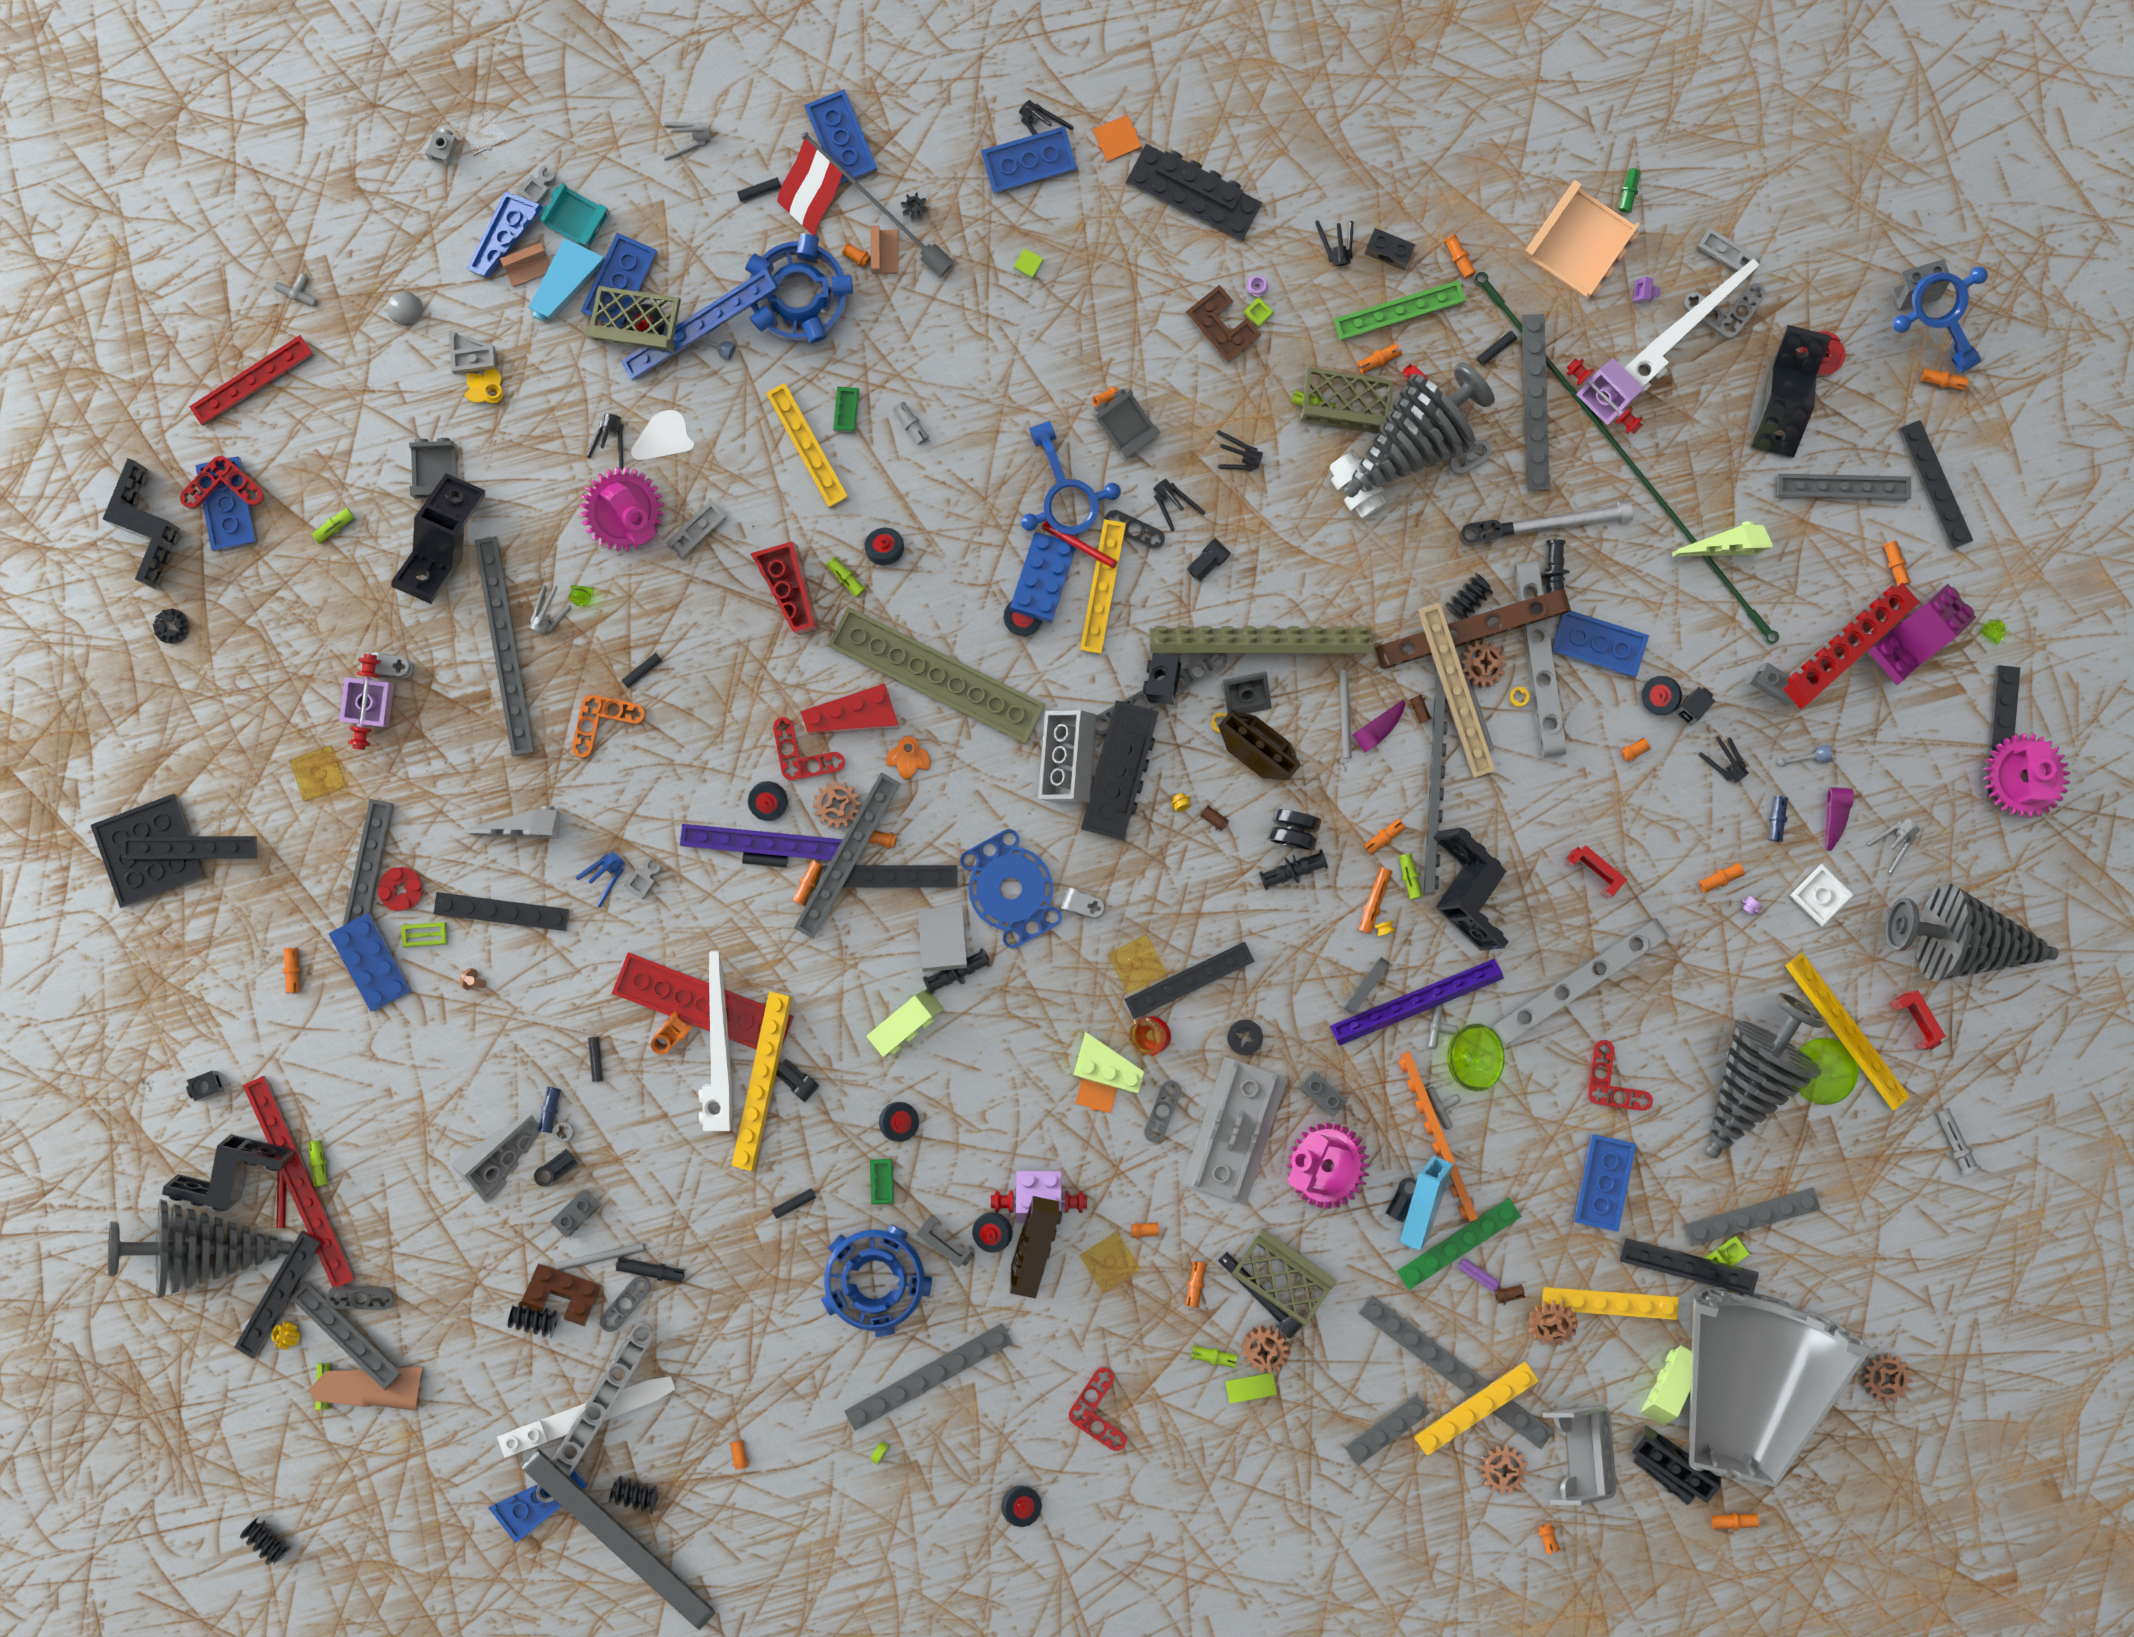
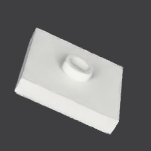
M1820 864L1789 896L1823 927L1854 894L1823 864Z

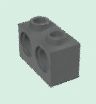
M1312 1071L1298 1087L1331 1118L1348 1101L1315 1071Z
M585 1189L550 1222L567 1238L602 1205Z

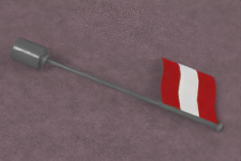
M808 132L802 133V146L794 165L782 183L777 202L806 230L816 236L820 221L834 199L841 178L844 175L922 249L920 253L922 255L921 261L939 278L950 270L955 262L936 244L925 246L813 141L808 136Z

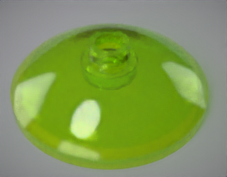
M1469 1024L1460 1028L1454 1034L1447 1053L1448 1066L1452 1077L1461 1087L1470 1091L1489 1089L1498 1081L1504 1068L1505 1055L1500 1038L1491 1028L1482 1024Z
M1817 1038L1803 1044L1798 1050L1810 1057L1820 1067L1819 1069H1821L1822 1073L1816 1079L1810 1078V1084L1805 1088H1799L1800 1091L1798 1093L1806 1100L1819 1105L1835 1104L1849 1096L1857 1083L1858 1065L1843 1043L1831 1038ZM1826 1067L1831 1069L1830 1075L1824 1073Z

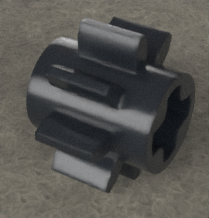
M917 192L915 196L911 197L907 194V201L901 202V207L906 208L902 212L903 216L909 215L912 222L917 217L922 220V213L928 212V207L922 206L926 203V198L920 199ZM914 204H918V207H916L915 210H911V207H913Z

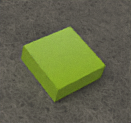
M1024 248L1014 265V269L1033 279L1043 262V258Z
M1258 297L1243 314L1259 329L1274 314V311Z

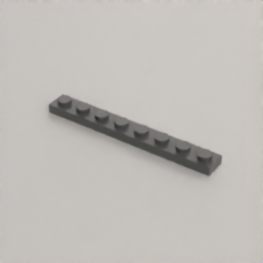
M1544 314L1522 315L1527 491L1550 490Z
M882 772L880 773L794 926L796 930L813 939L815 938L898 790L900 782Z
M1001 1323L853 1405L844 1412L854 1431L1009 1346L1013 1342Z

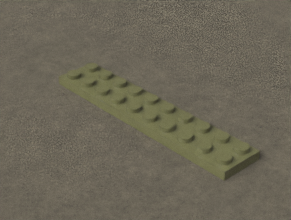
M847 607L828 644V647L1024 744L1027 743L1045 707L1044 703L850 607Z
M1156 626L1150 628V653H1373L1374 651L1371 629H1367L1364 626H1356L1354 629H1345L1342 626H1334L1332 629H1323L1320 626H1312L1310 628H1300L1298 626H1289L1288 628H1278L1276 626H1267L1265 628H1256L1254 626H1245L1243 628H1234L1232 626H1223L1221 628H1212L1210 626L1167 628L1166 626Z

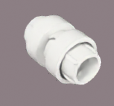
M1353 452L1342 456L1330 465V470L1334 475L1331 481L1337 491L1344 490L1349 483L1353 482L1352 475L1355 470L1360 471L1359 465L1362 459L1359 460ZM1372 484L1373 489L1365 493L1360 490L1354 498L1347 496L1344 502L1351 512L1356 510L1360 517H1368L1385 505L1386 501L1381 495L1384 492V488L1382 486L1375 487Z

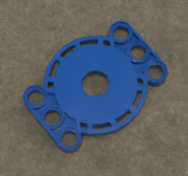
M1006 829L965 851L960 857V863L967 871H973L969 882V896L974 910L990 926L1006 930L1003 934V942L1007 947L1014 949L1059 925L1062 915L1059 909L1049 907L1052 901L1053 883L1047 866L1033 852L1017 847L1019 843L1017 832L1012 829ZM1012 833L1015 836L1016 841L1013 845L1008 846L1003 843L1005 834ZM993 844L996 847V853L993 856L985 855L983 852L985 845ZM1014 851H1019V855L1013 854ZM969 854L974 855L977 859L976 864L972 867L964 864V858ZM1023 854H1029L1037 861L1033 863L1028 858L1023 857ZM1040 864L1045 869L1048 877L1043 878L1038 868ZM977 871L981 872L979 877L975 876ZM1007 878H1015L1021 883L1022 892L1015 899H1007L1000 892V885ZM973 880L977 881V895H973L972 892ZM1049 882L1050 887L1049 897L1045 896V883ZM974 900H979L980 905L984 909L982 913L976 907ZM1043 901L1047 902L1045 906H1041ZM1055 911L1058 914V920L1055 923H1048L1045 919L1047 912ZM989 915L993 919L998 920V925L990 922L985 916ZM1031 921L1036 922L1039 926L1038 932L1035 934L1028 933L1026 931L1027 923ZM1003 923H1009L1008 927L1003 926ZM1010 932H1015L1019 935V941L1015 945L1009 944L1006 940Z

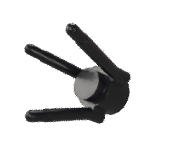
M1031 100L1025 102L1019 110V114L1023 117L1021 121L1028 127L1032 135L1038 133L1030 122L1035 123L1040 119L1049 127L1052 126V123L1042 114L1071 130L1074 129L1073 125L1045 110L1038 103L1034 104Z
M1316 220L1315 224L1327 251L1329 262H1333V266L1351 264L1350 259H1353L1354 222H1349L1347 248L1343 246L1341 224L1337 223L1339 246L1334 247V252H1332L1320 222Z
M610 413L603 415V420H600L599 428L587 453L588 458L591 457L602 432L603 436L600 444L602 449L605 447L608 434L615 435L617 432L619 468L623 469L622 432L624 425L620 424L621 417Z
M1217 430L1218 435L1244 448L1245 451L1224 444H1220V448L1242 455V462L1246 463L1245 465L1219 464L1218 468L1239 469L1250 472L1252 468H1259L1263 452L1257 451L1258 448L1251 447Z
M1167 479L1162 480L1153 488L1156 493L1154 498L1158 502L1171 531H1174L1175 528L1162 500L1165 502L1172 500L1179 510L1183 511L1184 507L1175 498L1177 494L1199 513L1205 514V511L1180 491L1174 483L1170 484Z
M1716 736L1717 742L1731 762L1726 767L1728 771L1726 772L1702 752L1699 753V756L1721 773L1727 781L1732 779L1734 783H1737L1749 774L1746 769L1747 766L1742 761L1731 738L1727 740L1736 760L1721 738Z

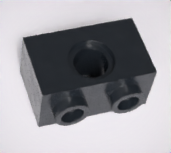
M1374 228L1366 247L1365 255L1405 271L1415 244Z
M1153 653L1152 660H1148L1147 673H1149L1148 681H1144L1143 694H1146L1148 702L1175 705L1182 666L1179 655ZM1166 676L1164 681H1157L1158 677Z
M1697 687L1674 712L1692 726L1715 703V700L1712 698L1713 694L1704 687L1702 689Z

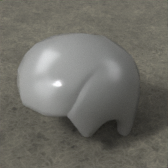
M397 292L388 300V316L397 324H414L422 316V302L420 298L410 292Z

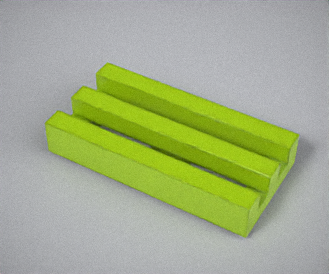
M447 922L401 925L402 947L448 944ZM441 927V931L406 934V930ZM441 936L442 940L407 942V938Z

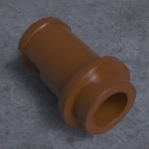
M1422 695L1409 699L1411 703L1409 706H1412L1419 724L1432 719L1424 702L1426 698H1423Z
M1209 805L1200 815V817L1215 826V830L1223 831L1229 823L1226 815L1222 816Z
M1522 1284L1504 1289L1499 1287V1290L1495 1291L1498 1304L1506 1305L1508 1301L1525 1298Z

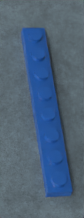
M764 269L676 325L673 343H675L674 353L640 348L622 359L621 362L630 379L636 380L778 290L779 287L770 271Z

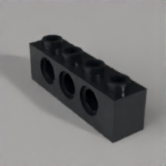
M1645 1425L1633 1440L1632 1453L1707 1504L1721 1487V1476L1715 1475L1709 1470L1703 1469V1471H1698L1691 1468L1689 1465V1454L1649 1426Z

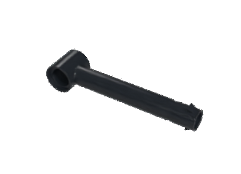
M1228 1252L1218 1260L1231 1275L1238 1265V1262ZM1243 1267L1240 1269L1239 1273L1246 1278L1252 1277ZM1234 1277L1278 1321L1276 1326L1289 1339L1303 1327L1298 1321Z

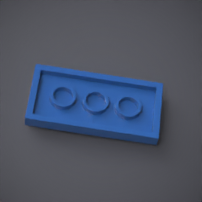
M845 89L804 105L821 148L849 175L857 179L878 170ZM843 175L839 186L850 181Z
M1065 126L981 150L993 194L1077 170Z
M616 233L583 304L581 313L592 318L598 286L640 292L658 253L657 250ZM604 292L602 302L606 306L614 298L611 293ZM626 296L620 302L626 309L634 303V300L631 296ZM618 304L608 310L612 318H615L622 312ZM606 313L598 319V321L605 324L610 321ZM626 316L616 322L620 329L623 328L627 320Z
M239 456L227 458L243 472ZM209 462L195 465L197 475L209 464ZM219 462L217 464V466L219 467L218 470L221 469L222 471H224L226 469V467L224 466L225 463L222 464ZM212 470L209 472L216 479L219 477ZM240 475L233 477L232 485L234 487L241 486L243 477ZM204 477L201 480L202 488H209L212 484L210 477ZM222 482L203 502L209 541L213 552L257 543L250 505Z
M1034 532L1012 599L1010 611L1052 623L1076 548L1059 538Z
M1570 611L1561 616L1552 645V652L1636 678L1649 635Z
M369 912L328 933L370 1012L411 992V988Z
M1591 1134L1573 1222L1619 1232L1636 1143Z

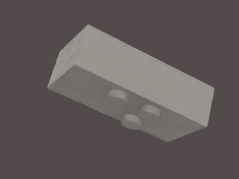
M1082 710L1045 711L1038 799L1053 803H1089L1096 714Z

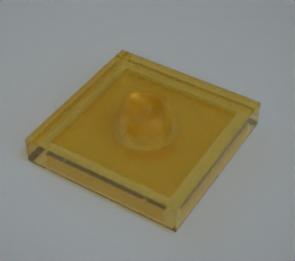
M332 745L289 760L303 802L347 787Z
M1147 934L1107 954L1127 994L1167 974Z
M1117 1231L1079 1255L1103 1293H1106L1141 1269Z

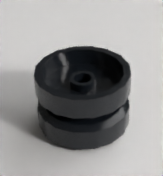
M1274 809L1272 821L1283 827L1270 828L1267 840L1289 848L1315 850L1317 838L1306 832L1319 831L1322 819L1301 812Z

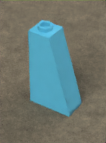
M564 238L529 305V309L533 313L532 316L543 322L545 319L552 322L599 272L604 257Z
M1432 1156L1420 1171L1400 1242L1406 1244L1409 1248L1421 1250L1428 1241L1454 1163Z

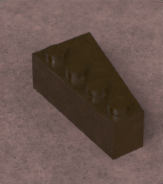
M1037 1196L1032 1197L1011 1262L1010 1294L1036 1299L1044 1274L1045 1264L1050 1256L1051 1243L1055 1241L1056 1224L1060 1225L1062 1219V1211H1059V1201Z

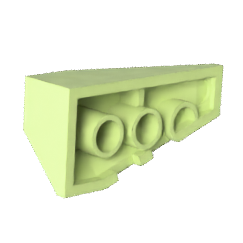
M1743 522L1742 526L1679 548L1672 552V557L1759 555L1772 548V542L1764 525H1756L1755 522Z

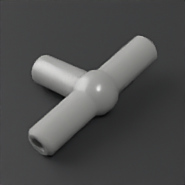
M300 273L293 288L279 282L274 284V290L288 295L292 300H299L310 306H315L317 302L316 298L301 292L308 278L303 273Z
M1443 1005L1434 1007L1432 1022L1429 1025L1431 1031L1428 1047L1431 1049L1437 1048L1439 1032L1457 1034L1458 1026L1441 1023Z
M1434 1087L1426 1089L1433 1104L1434 1112L1438 1114L1446 1130L1450 1129L1453 1124L1446 1109L1460 1103L1459 1096L1454 1095L1441 1102Z

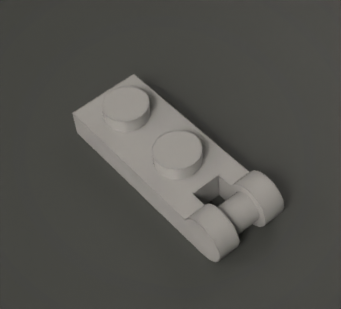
M1710 227L1697 246L1698 249L1735 272L1744 267L1739 263L1742 258L1747 263L1752 259H1755L1758 263L1761 261L1757 256ZM1751 273L1746 279L1749 280L1753 273Z
M710 500L668 540L667 545L671 549L674 548L678 552L677 555L684 559L727 517ZM683 537L689 541L685 546L680 542Z

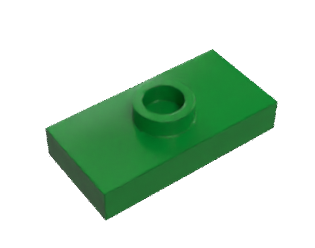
M837 386L833 431L855 433L859 388Z
M893 1159L870 1160L871 1205L894 1204Z

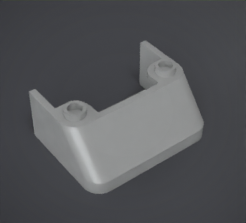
M1585 1407L1560 1409L1543 1413V1418H1554L1557 1429L1567 1434L1570 1477L1565 1478L1560 1485L1562 1498L1550 1500V1505H1585L1613 1498L1616 1493V1475L1611 1417L1608 1408Z

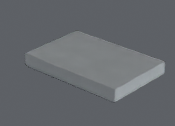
M953 906L918 910L922 971L967 968L963 907Z

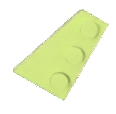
M928 989L912 997L866 1037L882 1057L889 1053L893 1056L902 1049L900 1044L905 1040L907 1042L913 1040L918 1035L917 1031L922 1027L925 1029L935 1021L933 1018L943 1011L944 1008L935 996L931 995Z
M1085 1032L1073 1077L1137 1095L1144 1071Z
M1683 1346L1670 1350L1665 1360L1667 1364L1660 1371L1657 1382L1640 1412L1641 1414L1662 1426L1678 1418L1691 1390L1692 1351Z

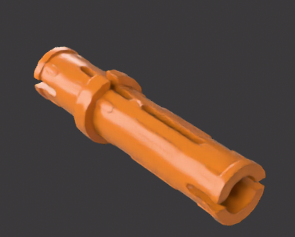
M1379 867L1367 905L1363 907V917L1357 930L1367 934L1372 933L1376 917L1380 915V905L1393 871Z

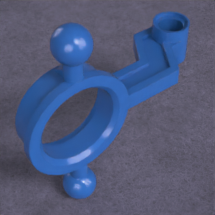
M1980 266L1975 267L1971 270L1970 276L1964 280L1948 272H1938L1925 276L1914 288L1912 294L1913 312L1907 316H1897L1893 320L1894 330L1898 333H1905L1910 329L1911 323L1917 319L1933 328L1946 327L1953 339L1951 346L1956 354L1951 359L1956 369L1962 374L1981 362V358L1976 349L1970 345L1958 320L1963 316L1968 306L1969 294L1967 288L1973 284L1984 283L1988 278L1987 270ZM1946 280L1951 282L1956 290L1954 307L1942 317H1928L1922 309L1924 291L1936 281Z
M1047 421L1029 428L1035 446L1042 445L1057 483L1049 489L1045 496L1044 512L1038 515L1025 514L1021 519V526L1027 531H1033L1039 523L1048 521L1055 530L1063 534L1074 535L1086 531L1097 518L1099 511L1098 501L1106 498L1109 500L1118 499L1121 495L1120 486L1116 483H1108L1104 490L1095 493L1089 485L1080 480L1066 479L1051 442L1057 439L1051 422ZM1066 487L1079 488L1087 495L1090 502V511L1087 518L1076 526H1064L1052 514L1051 504L1054 496L1058 491Z

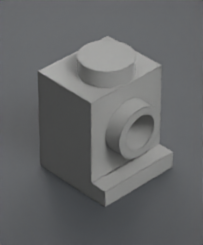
M441 128L440 132L434 130L425 154L430 160L450 165L458 140L450 130ZM440 141L445 142L443 146H438Z

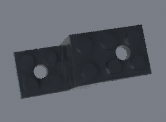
M1787 325L1767 376L1765 409L1753 437L1751 447L1795 457L1815 406L1816 377L1830 343L1831 335ZM1799 347H1804L1808 349V351L1800 353L1796 349H1798ZM1781 430L1785 432V434L1778 436L1774 434V432Z
M127 458L102 519L116 528L150 540L135 580L155 589L156 585H159L162 581V570L164 565H167L171 559L170 551L173 544H176L179 539L180 532L178 531L180 528L168 520L132 507L138 502V492L141 485H144L147 480L148 473L146 472L148 469L137 461Z
M445 473L414 517L413 551L391 581V587L432 604L462 560L464 526L485 497L486 490ZM458 497L461 500L454 502L450 498ZM424 575L427 579L419 580L416 577Z
M1461 827L1438 831L1433 838L1463 868L1435 908L1480 951L1505 948L1509 941L1503 936V932L1489 923L1488 918L1484 914L1479 913V911L1507 871L1501 866V862L1498 859L1492 857L1486 852V848L1482 844L1477 843L1471 837V833Z
M230 1134L217 1145L210 1182L177 1174L163 1186L162 1195L169 1196V1199L174 1201H190L195 1206H211L216 1211L229 1210L241 1199L247 1165L266 1166V1169L270 1171H279L294 1159L296 1150Z

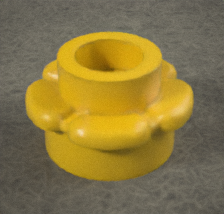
M1184 793L1177 794L1172 798V808L1176 812L1187 810L1192 805L1190 801L1191 796H1186Z

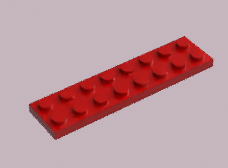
M627 953L611 994L668 1016L677 1012L678 1017L682 1021L710 1032L709 983L632 953ZM725 990L729 1039L757 1050L766 1005ZM790 1014L788 1016L782 1047L784 1045L785 1039L787 1037V1034L794 1019V1016Z

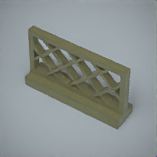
M598 286L590 327H586L585 336L594 341L674 353L675 343H673V337L681 299L678 297ZM604 292L611 293L614 298L606 306L602 302ZM626 296H631L634 303L625 309L620 301ZM646 299H651L654 306L645 312L640 304ZM667 302H673L672 311L665 315L661 306ZM618 304L622 312L615 318H612L608 310ZM638 307L643 315L632 321L628 313ZM658 309L663 318L653 324L648 316ZM606 313L610 321L604 326H598L599 317ZM626 316L630 324L624 329H620L616 322ZM646 319L650 327L646 331L640 332L636 325ZM664 322L669 326L667 336L660 335L656 329Z
M1307 367L1300 421L1379 433L1380 426L1383 422H1386V416L1391 410L1393 380ZM1311 374L1319 375L1324 382L1316 387L1311 381ZM1333 379H1341L1345 386L1337 390L1331 383ZM1357 381L1362 382L1367 388L1360 394L1352 386ZM1326 384L1334 393L1327 399L1319 391ZM1377 385L1387 386V394L1380 397L1374 390V387ZM1347 388H1349L1355 396V398L1349 402H1347L1344 399V397L1340 394ZM1369 391L1377 400L1370 406L1362 398ZM1314 393L1322 401L1318 406L1308 404L1309 397ZM1337 396L1344 406L1340 409H1335L1329 401ZM1359 400L1365 410L1355 412L1350 405ZM1380 403L1385 409V416L1376 415L1372 408Z
M1264 1228L1257 1234L1253 1243L1232 1272L1234 1277L1305 1327L1337 1282L1336 1279ZM1256 1245L1265 1250V1259H1254L1253 1250ZM1280 1260L1283 1262L1285 1271L1273 1273L1271 1261ZM1267 1262L1269 1274L1258 1276L1255 1263ZM1252 1264L1253 1277L1246 1278L1239 1273L1243 1265ZM1298 1273L1301 1275L1303 1285L1292 1286L1289 1274ZM1286 1275L1288 1287L1276 1289L1274 1276ZM1270 1277L1273 1290L1264 1291L1260 1288L1259 1279ZM1316 1286L1323 1292L1319 1298L1310 1299L1308 1287ZM1304 1288L1306 1300L1295 1302L1293 1289ZM1289 1290L1291 1303H1281L1277 1292ZM1307 1303L1309 1313L1304 1319L1297 1314L1296 1305Z

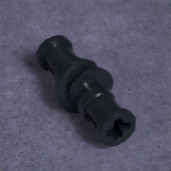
M1552 539L1546 541V545H1548V568L1545 569L1546 572L1541 575V578L1548 581V593L1564 589L1563 581L1565 578L1563 575L1570 573V570L1563 569L1565 540Z
M1319 850V853L1309 857L1305 856L1298 861L1295 855H1293L1292 863L1287 858H1284L1286 865H1280L1264 873L1260 871L1259 874L1265 890H1269V887L1279 883L1283 884L1290 879H1294L1299 884L1300 876L1308 875L1324 867L1328 869L1329 867L1323 850Z
M981 948L980 952L966 957L967 968L940 970L929 977L924 976L923 980L929 993L932 995L936 990L948 986L956 980L963 985L965 984L966 975H971L976 970L985 966H992L984 948Z

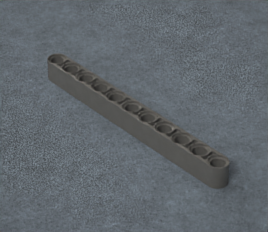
M535 1448L520 1464V1467L694 1627L700 1630L715 1615V1610L541 1450Z

